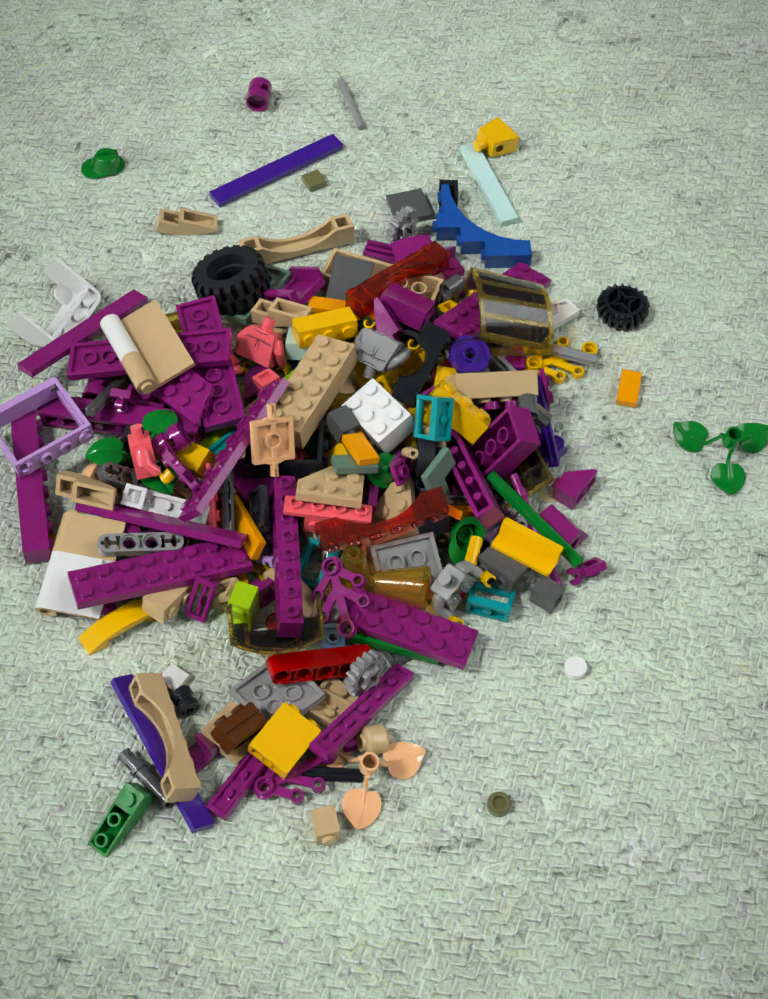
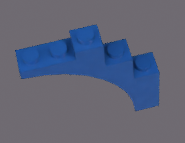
M441 184V192H437V203L441 204V206H439L438 213H436V221H432V232H436V240H456V246H460V254H480V260L484 261L485 268H512L518 263H525L530 267L532 259L530 240H515L501 237L475 225L456 206L451 196L449 184Z

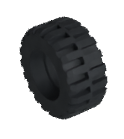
M233 245V247L225 246L223 249L214 250L210 255L207 254L194 267L191 277L198 299L215 295L219 314L222 316L224 314L234 315L237 312L242 313L248 308H253L260 298L263 299L262 293L270 287V277L262 255L254 248L242 245V247L239 245Z

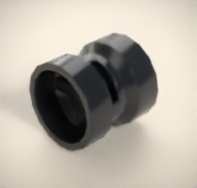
M189 685L178 687L170 695L171 701H173L174 705H177V711L182 718L193 715L201 707L198 699L193 697V691Z

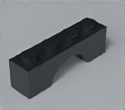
M426 320L417 338L424 348V362L415 373L398 376L390 392L392 397L412 407L414 406L417 394L423 393L421 390L424 384L428 385L433 374L430 372L433 366L437 367L442 358L439 355L442 348H447L451 340L449 331Z

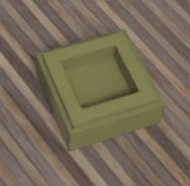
M318 169L302 175V181L310 192L327 186L326 179Z

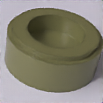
M503 792L492 793L487 801L489 813L495 817H503L509 813L511 807L509 796Z

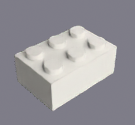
M373 378L341 405L348 406L360 423L359 428L384 453L392 451L414 431L415 421L411 414Z

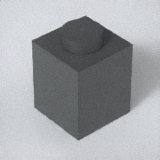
M347 405L329 412L325 421L326 427L338 443L342 442V435L357 433L360 423Z
M542 575L538 581L535 579L530 585L529 601L552 614L563 599L565 587Z

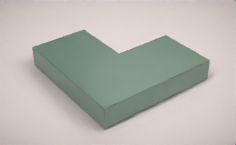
M446 447L440 450L421 476L431 502L436 508L442 507L441 497L451 494L445 477L456 464L450 448Z
M349 451V455L331 456V463L335 474L378 473V464L358 466Z

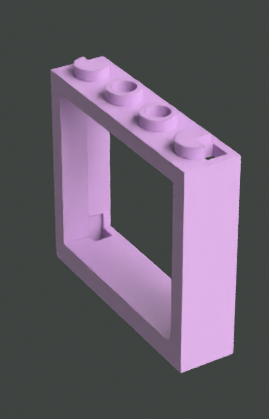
M55 376L0 405V428L57 397L79 425V428L18 461L0 436V450L20 478L31 474L36 469L51 463L56 458L69 453L74 448L87 443L95 437L91 424Z

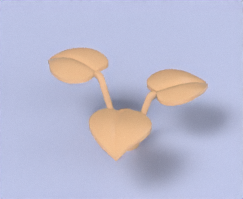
M408 742L389 744L388 751L382 753L383 759L386 762L384 763L373 752H367L362 757L349 758L353 755L354 751L345 753L342 747L337 752L338 757L332 764L323 763L326 767L342 768L345 761L348 763L360 762L359 769L365 775L363 790L357 788L349 790L344 795L341 803L344 816L355 829L361 830L368 827L376 820L380 813L382 805L380 795L375 791H367L369 777L377 772L378 766L388 767L390 775L396 779H409L417 773L426 753L424 748Z

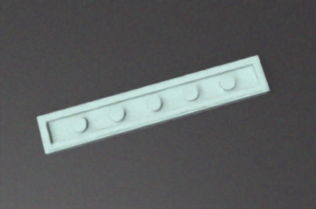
M473 143L460 146L459 151L500 226L518 222V216L483 152L475 151Z

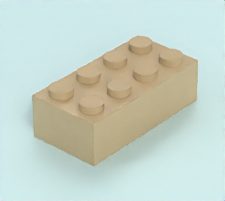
M537 370L460 373L446 376V382L453 384L460 394L473 400L474 404L491 402V399L498 401V403L512 401V398L518 401V397L526 393L538 395Z

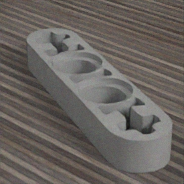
M169 532L103 534L97 540V551L103 556L148 555L157 552L177 551L183 547L184 539L182 535ZM153 539L158 545L155 548H149L145 542ZM161 539H164V547H163V548L161 547V544H162V540H161ZM126 540H132L136 546L132 549H127L123 546V543ZM171 540H175L177 543L176 547L172 546ZM117 541H120V542H119V549H116V548H117V544H116ZM104 542H109V549H105Z

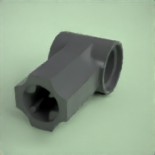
M454 275L439 285L441 293L439 304L447 300L458 302L460 292L465 289V282L459 275Z
M526 393L518 397V406L530 409L534 424L540 428L547 427L551 421V414L537 403V396Z

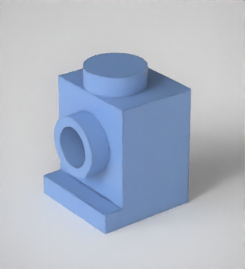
M337 623L321 624L322 649L345 646L344 637L338 634Z

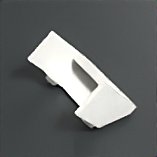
M58 258L53 260L42 271L58 284L54 289V297L62 304V307L47 329L41 328L21 311L16 313L5 324L34 346L44 347L88 319L101 300L100 293L96 288Z

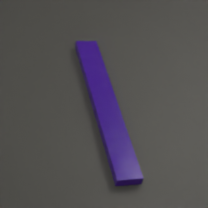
M334 134L328 135L209 191L210 197L219 207H222L342 150L343 144Z
M133 674L112 678L110 684L160 776L163 777L166 768L164 742L152 721L134 706L128 688L134 678ZM197 793L193 801L175 802L192 834L214 826L215 822L205 807L199 793Z

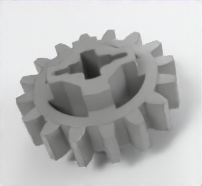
M411 206L402 207L400 212L397 211L396 216L393 215L390 223L387 225L389 226L385 231L387 233L385 236L387 241L392 243L412 236L415 232L414 229L417 227L415 224L419 221L417 219L419 217L418 211Z
M370 649L368 653L363 652L361 658L357 657L356 662L353 661L349 667L351 670L346 672L348 677L344 680L346 683L344 688L347 692L359 698L374 685L377 686L381 680L379 677L384 674L382 670L386 668L384 656L376 650Z

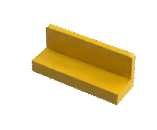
M505 517L502 521L499 534L491 544L493 549L546 577L550 575L559 562L564 548L508 517Z

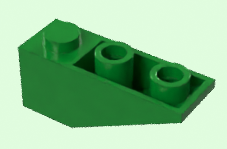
M126 782L87 844L107 858L143 817L156 796L139 783Z

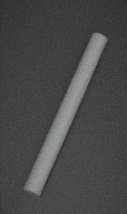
M340 77L337 79V83L358 130H363L365 128L344 79Z

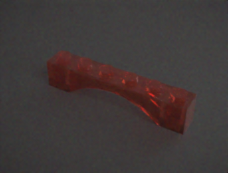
M435 240L428 245H424L421 249L410 253L407 257L381 270L378 274L350 288L346 292L345 307H350L358 318H365L374 312V299L376 297L381 298L382 293L392 283L397 284L413 277L435 276L449 268L451 253Z
M442 486L421 492L405 511L386 521L355 523L334 517L316 522L314 530L321 552L327 550V553L339 551L340 546L348 544L349 547L361 544V540L367 538L370 541L383 537L382 534L387 532L394 535L403 532L404 527L411 526L414 529L425 525L424 522L428 520L433 522L444 520L445 515L450 510Z

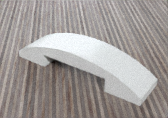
M126 483L120 504L178 518L182 512L180 508L186 500ZM208 505L202 515L190 521L206 524L211 506Z

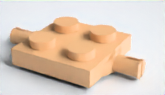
M268 403L266 404L267 417L249 421L251 459L254 465L269 464L270 476L278 477V464L295 458L293 416L291 415L276 416V404Z

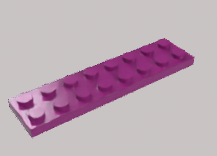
M518 263L435 319L433 324L449 331V336L453 340L463 335H472L476 339L548 288L552 280L543 273L532 269L529 265Z
M215 295L176 305L182 332L223 328ZM232 360L230 365L191 369L211 383L216 389L209 401L207 412L203 411L202 414L206 432L236 425L243 417L246 418Z
M231 327L177 333L195 363V366L190 369L230 365L232 347ZM108 340L71 343L67 371L69 381L128 375Z
M284 377L278 381L273 380L268 387L264 386L258 392V400L248 407L246 418L243 417L237 423V431L227 438L225 449L217 453L214 458L216 461L214 465L208 467L204 472L203 476L205 478L202 483L199 482L200 486L197 489L192 490L194 494L190 500L187 499L181 506L180 510L182 512L178 518L184 523L203 514L251 442L249 421L267 417L266 404H276L290 382Z
M204 542L182 547L177 551L157 552L68 571L67 575L77 609L80 610L193 585L198 574L203 575V578L208 577L212 581L253 572V565L244 545L240 548H234L213 542Z

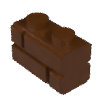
M249 702L245 706L242 703L237 705L231 711L232 715L229 717L223 715L214 722L215 727L211 731V736L217 744H220L221 749L226 755H229L256 736L268 722L262 713H259L253 702Z

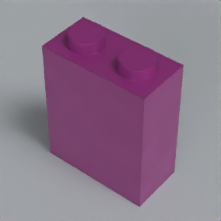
M392 283L381 295V298L385 301L398 322L418 331L424 326L426 320L430 321L434 318L437 310L434 309L436 301L395 283Z

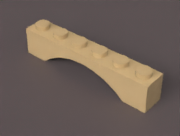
M348 213L330 217L315 229L295 237L269 239L253 236L240 239L238 243L241 247L246 245L257 250L262 255L264 263L269 264L353 243L354 225Z
M136 673L128 687L134 706L152 721L160 733L166 750V768L160 781L166 803L193 801L201 788V781L197 777L194 761L190 757L187 741L183 737L181 724L174 710V703L171 701L168 693L167 683L164 682L162 673Z

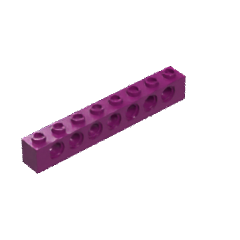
M279 475L278 477H273L270 488L277 637L300 638L304 619L297 516L283 514L285 496H296L295 476Z

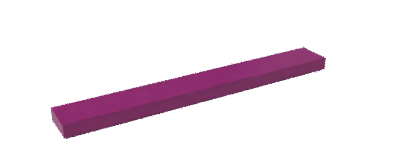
M133 289L17 363L18 370L33 378L70 354L71 343L88 342L102 333L103 330L100 326L102 318L109 314H115L122 320L147 304L148 297Z
M76 503L75 510L234 548H240L247 542L248 534L192 521L184 523L179 518L114 504L113 511Z

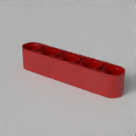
M367 644L279 653L270 656L266 660V666L272 682L276 685L348 677L346 672L351 670L349 667L353 661L356 662L357 657L361 658L363 652L368 653L371 647Z

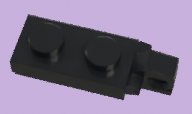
M259 485L248 493L250 516L266 542L265 547L272 545V534L270 532L271 516L268 504L269 495L267 493V486Z

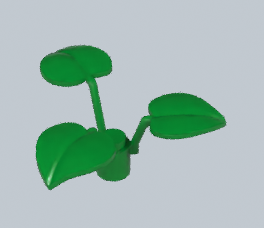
M166 409L154 410L145 415L142 423L144 430L152 433L150 438H153L160 432L166 433V428L178 422L174 411ZM116 438L98 440L91 445L85 454V459L92 461L98 466L106 462L120 464L123 459L122 455H124L132 468H134L133 460L126 451L122 450V441ZM162 462L156 463L157 466L161 467L162 472L167 469ZM173 468L170 469L175 474V479L169 484H165L159 476L144 478L141 481L145 486L156 492L172 496L177 473Z
M695 421L674 422L673 434L679 446L692 453L699 452L702 444L709 445L722 439L723 446L729 449L726 464L717 463L711 470V480L720 490L729 495H734L742 488L745 481V473L741 465L736 463L730 464L732 453L739 444L748 453L762 451L767 443L768 425L742 423L736 427L728 428L725 434L720 433V435L705 441L708 437V432L702 424Z

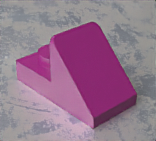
M448 246L435 251L439 262L437 267L446 280L454 275H464L465 269L455 257V246Z
M202 732L195 734L196 743L188 748L190 757L194 761L196 774L221 755L219 753L220 747L206 738Z

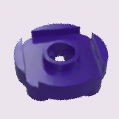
M463 335L454 341L448 355L451 365L458 374L481 373L486 369L490 360V350L485 342L474 339L475 336ZM466 352L474 355L472 359L466 357Z

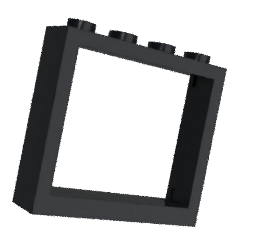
M330 411L325 413L319 423L317 459L285 460L278 464L279 475L301 478L328 468V456L325 455V452H329V440H326V437H330V431L326 427L325 421ZM250 442L246 448L244 462L247 479L273 478L270 476L269 464H252Z

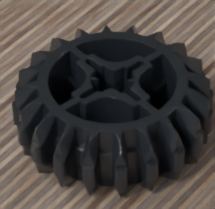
M622 282L620 286L614 284L612 287L608 286L606 290H602L597 299L596 309L598 317L602 318V323L607 322L608 327L614 326L615 330L622 328L624 331L626 328L632 330L633 327L638 328L640 324H643L648 317L650 305L648 296H644V291H638V287L632 288L631 284L624 286Z

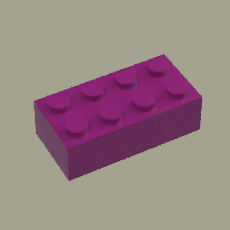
M509 405L489 425L475 443L469 445L485 479L494 471L504 480L541 445L530 409Z

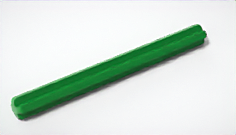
M493 471L487 476L486 481L542 536L564 547L561 555L573 567L577 568L582 564L583 557L496 472Z

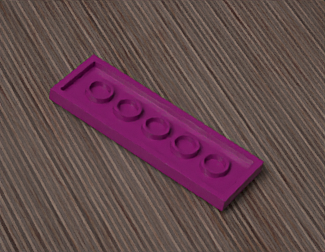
M352 586L351 590L360 595L365 594L372 599V605L368 609H362L356 602L348 598L346 599L350 618L357 625V632L464 670L477 638L478 630ZM367 598L362 600V605L366 604ZM340 614L337 618V624L341 621Z

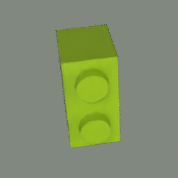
M240 581L236 582L228 601L231 626L238 630H252L260 611L259 588L257 586Z

